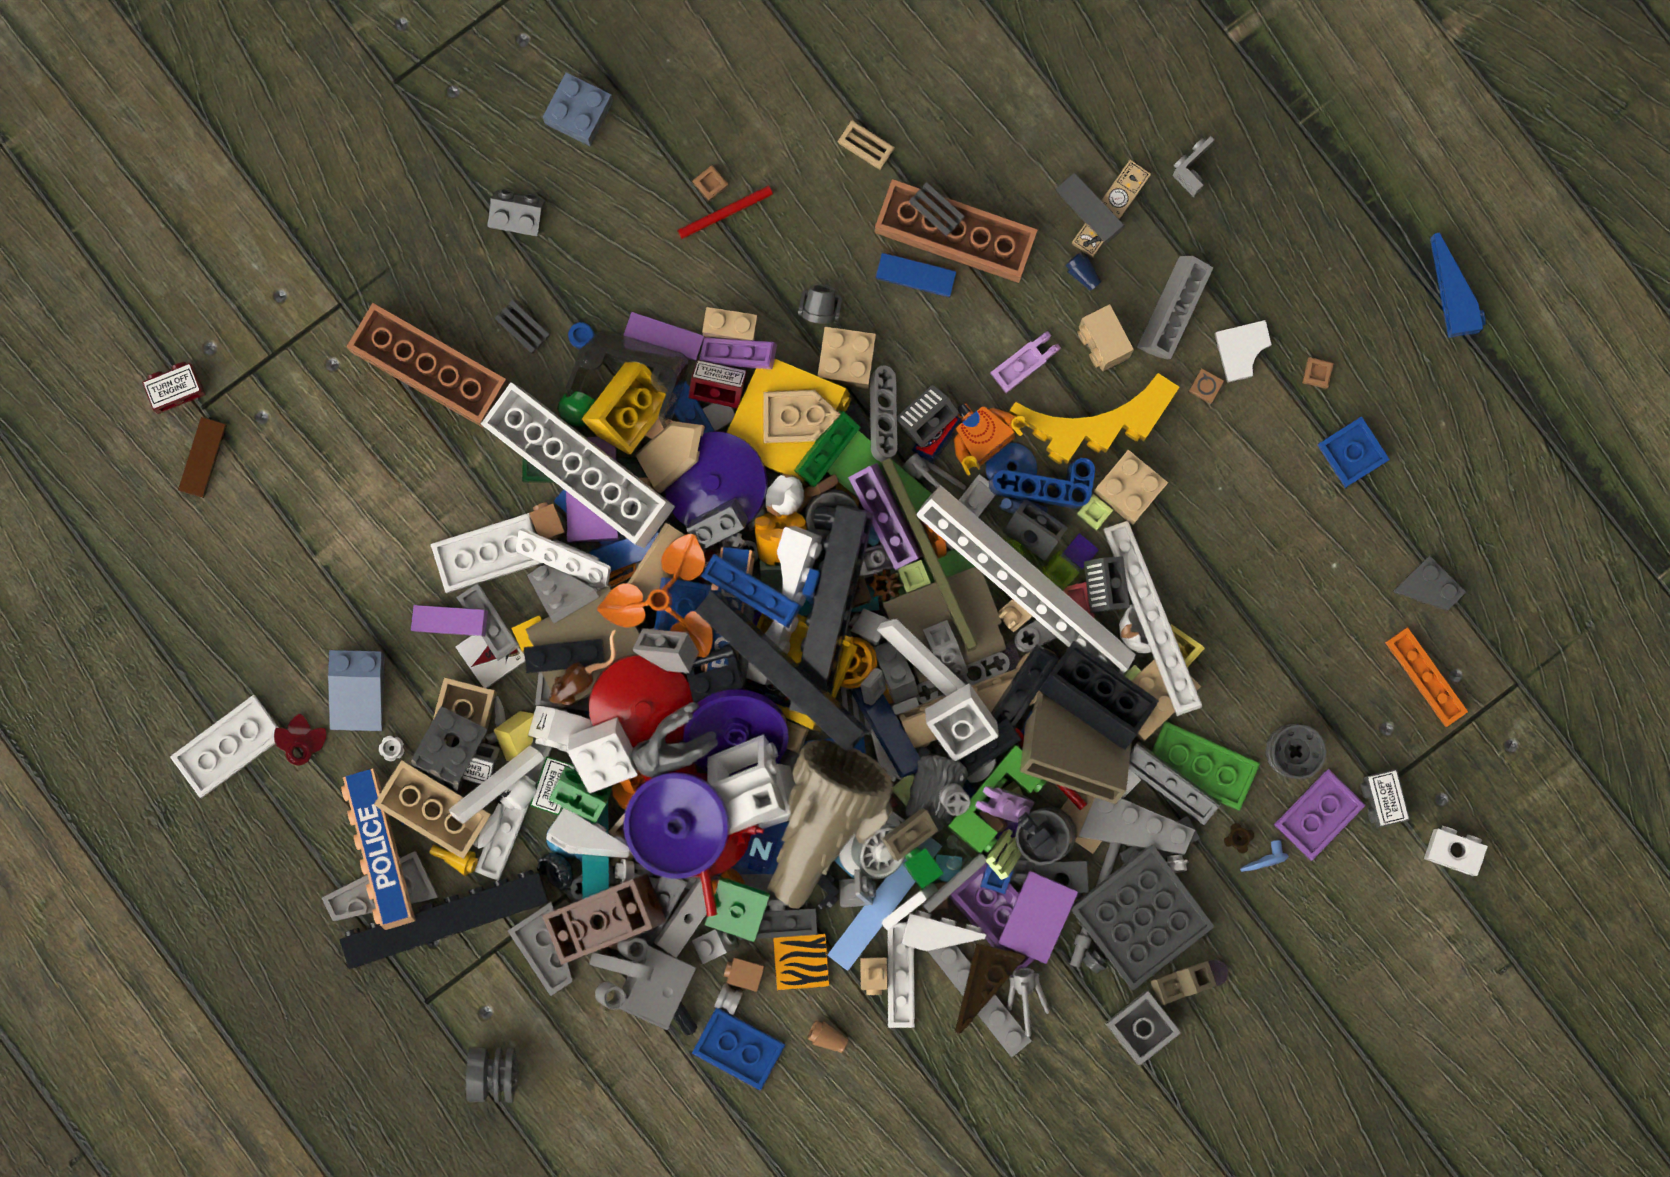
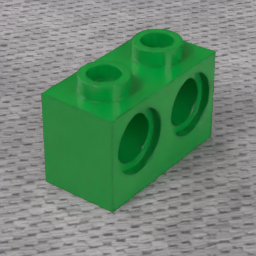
M565 766L552 790L549 800L596 823L612 789L605 787L589 793L579 773Z
M917 847L905 856L907 861L903 865L921 890L944 874L926 848L920 851Z

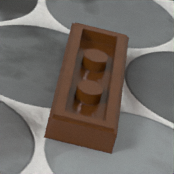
M201 417L178 491L200 498L205 497L225 434L226 424Z

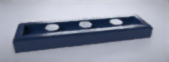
M861 687L853 688L851 693L900 779L916 773L918 770L917 761L921 758L884 694L873 705L864 703Z

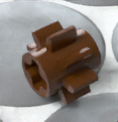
M883 569L882 574H873L875 579L869 586L873 587L875 591L874 597L882 595L883 601H889L891 596H900L898 590L904 584L900 583L898 579L899 573L891 575L890 569Z

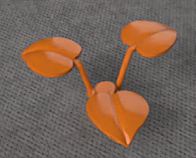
M688 534L672 542L663 553L661 560L662 569L666 573L674 574V576L663 586L662 590L656 589L649 594L648 600L642 602L643 593L638 587L628 583L621 584L609 592L597 607V610L608 621L622 627H635L642 623L646 616L644 606L650 605L652 609L658 611L666 610L679 621L671 627L670 631L688 633L699 652L697 656L707 657L713 644L712 627L695 611L689 612L683 619L670 607L672 596L668 590L677 581L678 577L687 581L693 580L701 575L705 567V555L697 537L694 534Z

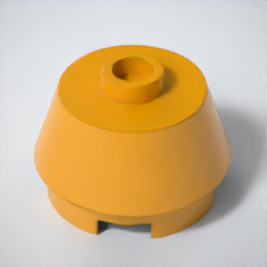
M851 637L850 643L858 647L841 686L845 688L861 687L860 684L872 670L877 667V656L871 644L866 640Z

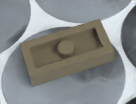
M921 808L885 835L882 840L892 858L899 861L938 832V829L928 811Z

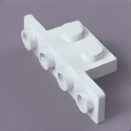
M524 528L519 531L517 552L599 588L608 586L611 567L600 562L598 557L554 539L551 541Z

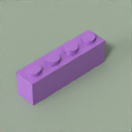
M878 463L848 477L864 510L874 513L872 525L895 570L922 557L923 554Z

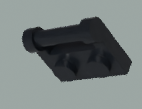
M730 643L724 645L722 649L710 652L707 657L697 656L690 672L686 673L693 702L696 703L720 691L745 689L736 650ZM724 658L728 659L729 665L699 674L696 672L695 667Z

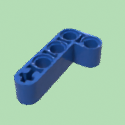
M1080 458L1069 465L1066 480L1001 470L991 476L989 488L993 494L1021 500L1026 498L1028 501L1079 508L1090 501L1095 466L1090 459ZM1078 464L1086 468L1087 473L1085 477H1081L1076 473V466ZM1003 477V482L1005 483H1013L1014 481L1016 482L1014 486L1006 485L1005 487L1001 488V484L997 483V480ZM1023 481H1029L1032 484L1033 490L1031 494H1027L1022 490ZM1049 485L1057 488L1058 495L1056 498H1052L1047 494V487ZM1074 489L1082 493L1083 499L1081 502L1073 500L1072 492Z

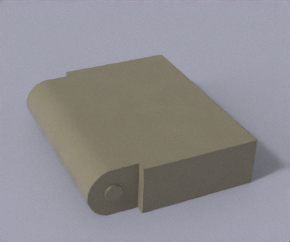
M976 567L947 578L977 642L976 649L969 653L936 582L882 604L889 620L897 619L931 652V647L923 630L947 620L966 665L1006 650L1004 638L998 628L1002 621L983 573ZM911 663L918 682L928 681L929 679Z
M609 585L596 591L599 596L597 599L556 623H553L549 616L526 628L533 646L603 639L605 663L611 657L610 636L613 630H616L614 634L616 650L614 661L636 654L633 651V647L640 635V631L637 626L622 627L611 623L599 613L597 607L612 590ZM605 668L593 671L591 673L593 676L592 684L586 690L574 696L576 700L574 703L569 705L558 703L560 709L565 710L589 697L594 682ZM566 670L541 672L550 690L553 684H555V678L563 676Z
M1041 693L1034 703L1032 714L1026 721L1020 772L1116 804L1127 791L1131 743L1126 750L1122 749L1054 700Z

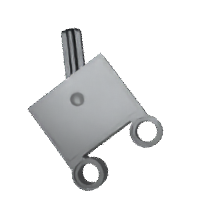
M636 935L618 942L620 954L635 961L634 963L654 968L651 980L648 981L628 975L622 988L612 982H603L596 988L595 996L597 1001L609 1009H621L665 1030L668 1029L674 1018L684 1035L688 1036L696 1032L697 1025L681 1002L696 968L648 946L645 940ZM637 942L636 950L630 953L629 948L631 944ZM614 990L613 999L607 1001V994Z

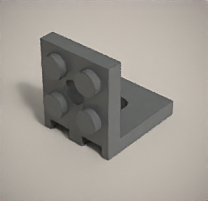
M441 706L412 757L411 766L460 795L463 787V776L487 734V729ZM454 735L460 742L456 747H448L444 742L445 738Z

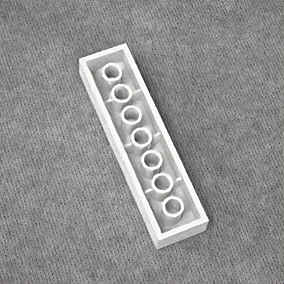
M513 383L509 384L481 422L482 426L635 545L645 548L675 508L668 500L532 395Z

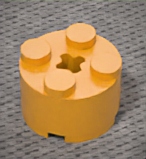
M768 512L755 519L756 547L761 561L775 566V562H780L777 549L784 528L796 526L807 531L806 520L802 515L794 512L793 514L779 517Z

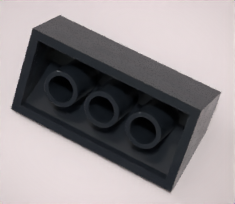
M1075 641L1072 642L1039 689V691L1124 750H1126L1159 702L1154 696Z

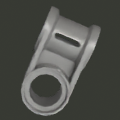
M1036 619L1019 630L1014 637V644L1019 651L1027 653L1032 651L1036 644L1041 646L1057 639V637ZM1023 634H1025L1026 637H1032L1030 646L1028 643L1023 644L1021 642V639L1024 637Z

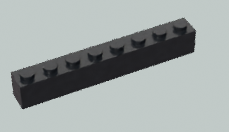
M838 505L831 515L830 524L832 529L830 535L825 540L824 549L826 550L824 561L819 566L818 571L821 576L819 585L816 586L814 591L815 596L812 599L814 601L813 610L807 617L806 625L808 632L801 643L800 650L803 653L801 662L798 663L830 695H832L843 649V640H845L874 513ZM789 699V703H791L789 710L805 714Z
M533 869L519 873V879L509 882L508 878L493 882V888L484 890V887L481 886L469 890V896L459 898L457 894L443 899L445 904L435 907L434 903L419 907L420 912L414 914L415 922L387 930L381 927L380 924L373 922L369 924L370 929L360 932V929L356 928L344 932L345 937L339 939L348 969H354L550 903L541 874L539 872L534 874Z

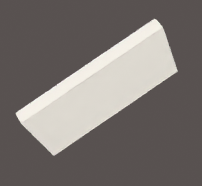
M529 513L432 543L431 547L445 593L448 594L477 583L486 582L542 564V562L516 551L518 533L522 528L535 533Z
M252 695L171 755L170 758L198 796L203 798L275 745L274 731L275 728L279 727L256 695Z

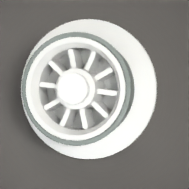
M891 813L888 821L873 837L866 840L865 844H860L854 833L839 854L843 867L852 875H854V870L860 869L866 876L873 879L888 877L898 870L904 862L905 856L899 861L894 860L882 840L885 835L901 824L898 818Z

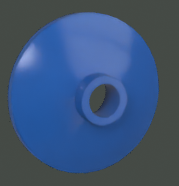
M1009 443L986 462L988 480H990L993 474L1001 470H1008L1007 465L1009 463L1016 464L1017 469L1015 472L1037 474V462L1034 455L1028 448L1018 443ZM1003 477L997 480V483L1001 484V488L1005 487L1006 485L1014 486L1016 482L1014 481L1013 483H1005L1003 482ZM1023 481L1022 490L1024 491L1029 488L1031 483Z

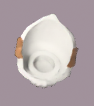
M780 475L767 489V510L779 517L793 514L797 511L804 501V490L800 480L793 475Z
M1131 604L1119 623L1120 638L1133 651L1138 653L1152 652L1134 606Z

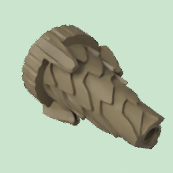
M813 740L806 743L793 768L792 776H794L793 779L797 785L793 787L790 796V815L788 818L790 822L781 839L784 841V844L777 856L779 864L767 887L768 891L774 892L779 900L789 904V907L800 908L807 901L821 875L827 874L832 862L840 854L844 845L851 839L854 833L857 841L860 844H865L866 840L873 837L888 821L893 811L889 801L893 792V783L887 771L879 763L871 759V757L861 753V751L855 748L845 751L836 742L828 740Z

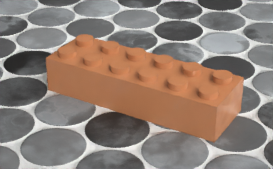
M892 179L875 225L876 234L1011 281L1020 282L1037 234V229L945 198L965 216L946 237L909 203V200L916 195L919 188ZM927 191L925 192V195L928 198H930L939 208H941L949 217H951L953 220L956 219V217H954ZM921 198L918 200V202L926 210H928L936 219H938L946 228L950 226Z
M374 303L370 306L347 345L351 353L482 428L484 426L481 425V422L509 385L502 376Z

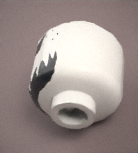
M525 774L500 794L503 797L500 802L510 810H513L515 807L521 810L525 809L537 793L534 787L536 782Z

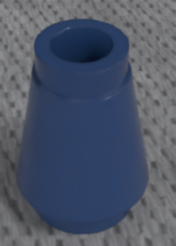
M1081 252L1065 265L1068 268L1067 272L1083 286L1087 287L1089 291L1102 282L1088 257H1084Z

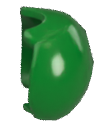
M575 391L569 397L565 393L558 403L557 410L561 419L569 425L585 427L587 425L582 418L594 404L595 400L579 391Z

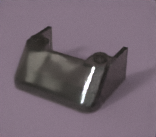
M601 330L596 332L578 353L566 386L569 396L575 391H581L587 371L599 368L603 364L604 359L622 364L625 362L641 363L646 365L652 372L651 383L653 387L659 392L666 393L658 415L662 427L666 428L672 420L690 369L687 357L680 352L611 331Z

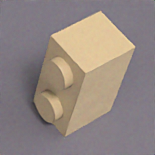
M706 307L702 333L704 337L755 341L758 317L754 314Z

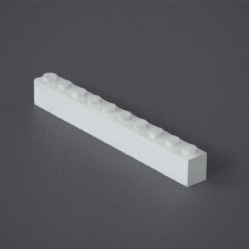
M940 485L924 502L916 516L1064 644L1070 647L1072 642L1075 641L1122 675L1129 669L1136 655L1132 650Z

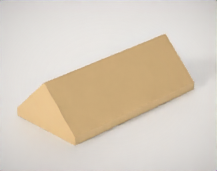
M403 760L400 761L374 803L376 807L462 859L468 853L491 815L481 809L465 823H461L451 815L449 809L464 797Z

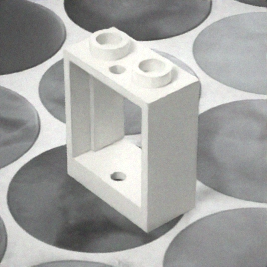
M763 734L708 757V783L719 793L725 804L747 791L768 783L776 786V774L778 773L776 757H778V752L772 742L769 743ZM758 762V766L729 777L730 773Z

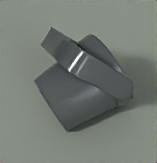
M824 284L811 285L809 290H804L801 294L798 315H802L805 320L814 323L826 324L834 320L839 321L842 297L835 295V289L831 286Z

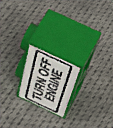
M546 757L536 786L537 793L533 797L530 806L559 816L563 807L550 801L549 797L564 767L567 766L577 771L576 767Z

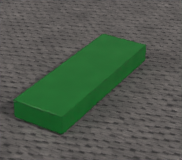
M842 410L838 411L841 415L816 440L794 469L811 487L817 486L861 428Z

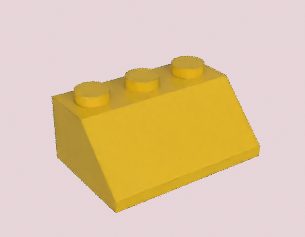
M625 362L582 420L597 437L621 451L631 454L673 399V395L643 362Z

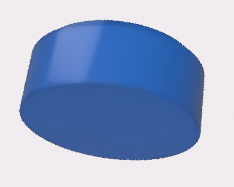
M580 322L570 328L568 338L575 348L586 349L594 341V332L588 324Z

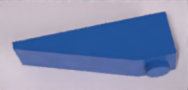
M1434 233L1430 240L1448 338L1479 333L1483 329V325H1485L1484 311L1479 309V304L1441 234Z

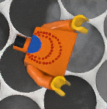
M966 403L961 405L957 409L960 413L957 417L962 423L956 427L957 435L954 438L956 457L962 464L966 475H971L969 472L971 467H977L980 470V466L1015 439V432L1022 436L1023 433L1020 428L1022 426L1030 427L1023 416L1016 417L1009 412L996 408L987 409L984 406L974 413Z

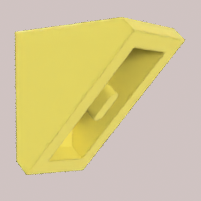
M1171 624V629L1188 668L1205 648Z
M519 711L494 729L506 761H511L524 749L532 745L533 737L528 736L534 716L533 713Z

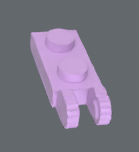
M1048 331L1035 341H1030L990 373L1005 393H1008L1043 366L1049 358L1061 349L1056 344L1050 347L1043 355L1039 352L1037 347L1047 342L1051 337Z
M985 786L983 792L991 798L988 803L978 800L975 806L991 815L1018 823V818L1025 812L1030 814V810L1035 802L1017 793L998 787L995 789Z

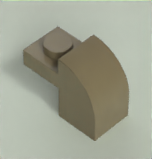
M1208 961L1189 966L1151 981L1159 1006L1217 986Z

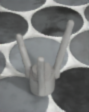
M916 453L903 465V468L914 479L920 480L925 477L936 488L940 484L928 473L930 469L959 488L966 489L963 483L931 463L925 456L921 458Z
M1020 968L1015 970L1013 975H1010L1007 1010H1012L1015 990H1017L1023 999L1026 1036L1030 1037L1031 1024L1028 994H1031L1033 989L1036 988L1045 1013L1048 1014L1050 1009L1039 982V974H1034V970L1030 968Z

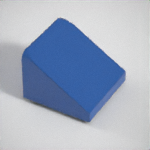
M986 863L980 887L1005 894L1013 869L1008 877L1001 880L991 866Z

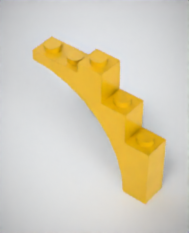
M1158 373L1150 384L1131 401L1113 411L1093 417L1074 419L1052 417L1032 411L1017 402L1014 403L1009 413L1016 417L1023 416L1029 423V428L1034 430L1032 434L1044 442L1046 439L1051 441L1046 449L1050 453L1048 455L1049 458L1058 464L1062 462L1068 464L1084 439L1088 441L1086 445L1098 453L1100 451L1107 452L1122 428L1126 430L1125 434L1135 441L1140 439L1144 442L1178 391L1179 386Z

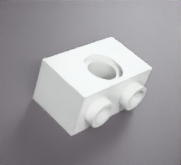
M1442 826L1441 830L1434 829L1424 859L1471 876H1478L1487 849L1486 845L1481 844L1482 839L1467 835L1466 838L1457 836V830ZM1453 843H1458L1462 847V854L1458 858L1451 854L1450 848Z

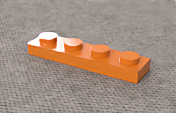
M1408 627L1385 642L1445 727H1448L1468 712Z

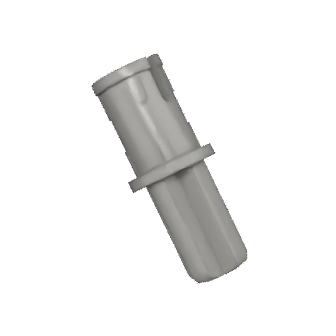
M737 532L721 540L722 543H719L720 549L721 547L741 549L745 543V540L741 538L742 534Z

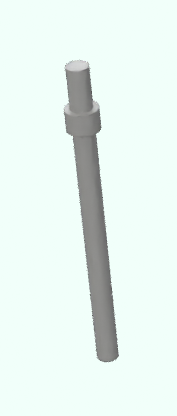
M1110 843L1096 886L1111 875L1121 844ZM1083 926L1080 935L1077 934L1074 942L1076 947L1070 965L1080 968L1085 950L1089 949L1092 940Z

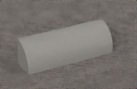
M1179 256L1137 348L1163 359L1172 358L1213 270L1212 266L1194 256Z

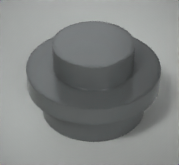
M1089 949L1085 952L1086 956L1083 958V961L1093 972L1098 974L1101 970L1104 971L1107 968L1105 964L1107 959L1098 950L1093 952Z

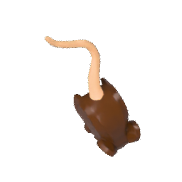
M613 630L610 636V659L606 663H596L584 667L579 662L570 665L563 676L555 678V684H553L549 696L550 702L563 705L574 703L576 701L574 696L583 692L592 684L593 676L591 673L595 670L606 668L613 663L616 657L614 645L616 630Z

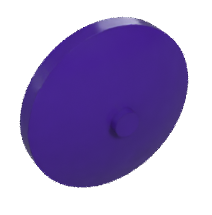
M723 432L703 433L699 441L698 451L700 453L698 462L665 489L666 499L675 506L672 512L681 523L688 527L692 519L737 498L749 519L746 524L747 526L758 515L765 502L768 480L764 463L757 451L749 443L737 436Z
M725 690L707 696L697 703L699 707L691 712L694 717L684 724V743L692 741L707 732L712 731L717 734V745L695 761V764L708 772V757L763 734L768 742H772L777 749L778 757H776V763L782 758L788 745V723L782 710L769 698L748 690ZM758 762L730 773L729 777L758 766Z
M666 773L644 783L630 799L624 816L625 839L632 855L644 868L665 878H688L705 871L721 856L729 837V815L723 799L708 782L688 773Z

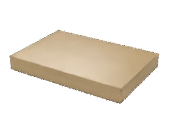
M667 523L663 526L628 584H633L641 590L643 602L648 600L649 594L652 591L660 589L661 578H673L674 574L666 573L662 569L661 560L666 548L676 539L684 536V534ZM703 549V552H704V555H705V556H706L708 550Z

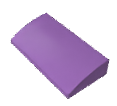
M587 437V439L617 461V448L599 437ZM566 491L568 543L619 540V531Z
M985 863L950 894L948 898L973 926L982 928L981 933L986 934L985 939L992 947L1020 953L998 943L1019 893L1010 883L1005 894L980 887L986 867ZM1025 955V959L1015 970L1026 968L1035 959Z

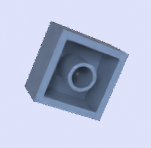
M566 72L543 115L544 123L591 146L613 104L612 95Z

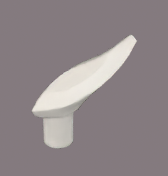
M498 803L494 813L489 817L479 836L474 841L473 845L478 847V849L487 846L494 838L500 824L503 805Z

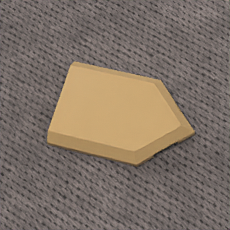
M815 390L763 392L764 443L816 441L841 414Z
M673 421L636 453L639 463L650 479L653 488L658 493H662L698 462L700 453L698 447L700 436H703L704 425Z

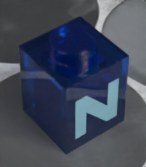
M759 833L756 835L752 834L743 861L748 863L747 869L760 873L763 872V868L769 870L778 839Z

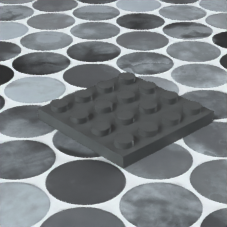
M1153 844L1143 849L1075 902L1070 909L1132 991L1215 927Z

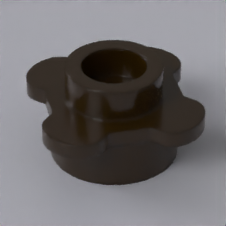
M1234 823L1230 827L1231 832L1229 836L1224 838V844L1227 847L1232 846L1236 848L1241 854L1246 853L1250 840L1254 839V832L1241 828L1239 823ZM1238 836L1242 837L1241 841L1237 840Z

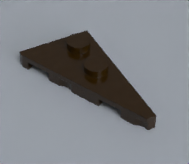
M976 943L955 1033L961 1034L968 1027L976 1015L1025 959L1024 954Z

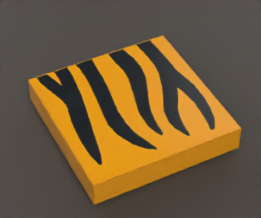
M825 934L773 938L777 990L829 986Z

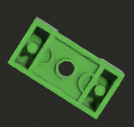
M1016 745L970 799L968 810L956 816L947 827L978 854L982 851L989 852L998 841L994 838L998 832L974 813L975 810L979 813L982 811L975 806L978 800L986 803L990 800L983 792L985 786L995 789L996 787L1001 788L1007 781L1003 777L1006 775L1029 794L1032 791L1039 792L1047 782L1046 780L1020 772L1022 750Z

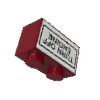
M697 360L691 377L688 398L738 409L744 392L747 370Z
M181 362L171 367V371L166 373L161 371L155 372L147 377L148 380L142 382L152 409L157 414L206 395L196 369L191 363Z

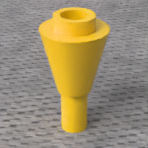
M432 845L430 849L431 855L443 859L464 876L473 873L478 864L475 852L468 851L464 859L451 851L436 845Z

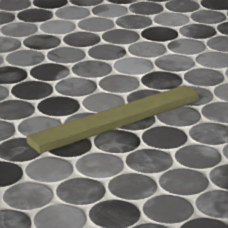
M886 459L881 462L882 468L969 653L976 649L977 642L920 519L916 516L917 513L892 459Z

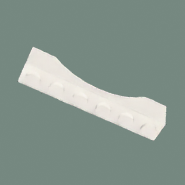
M796 526L784 528L777 549L783 576L782 594L803 606L806 598L803 596L802 591L809 570L813 568L815 559L820 555L822 536ZM797 615L789 628L774 620L765 633L786 654H788L790 649L789 640L791 633L798 624ZM748 661L747 678L763 685L773 684Z

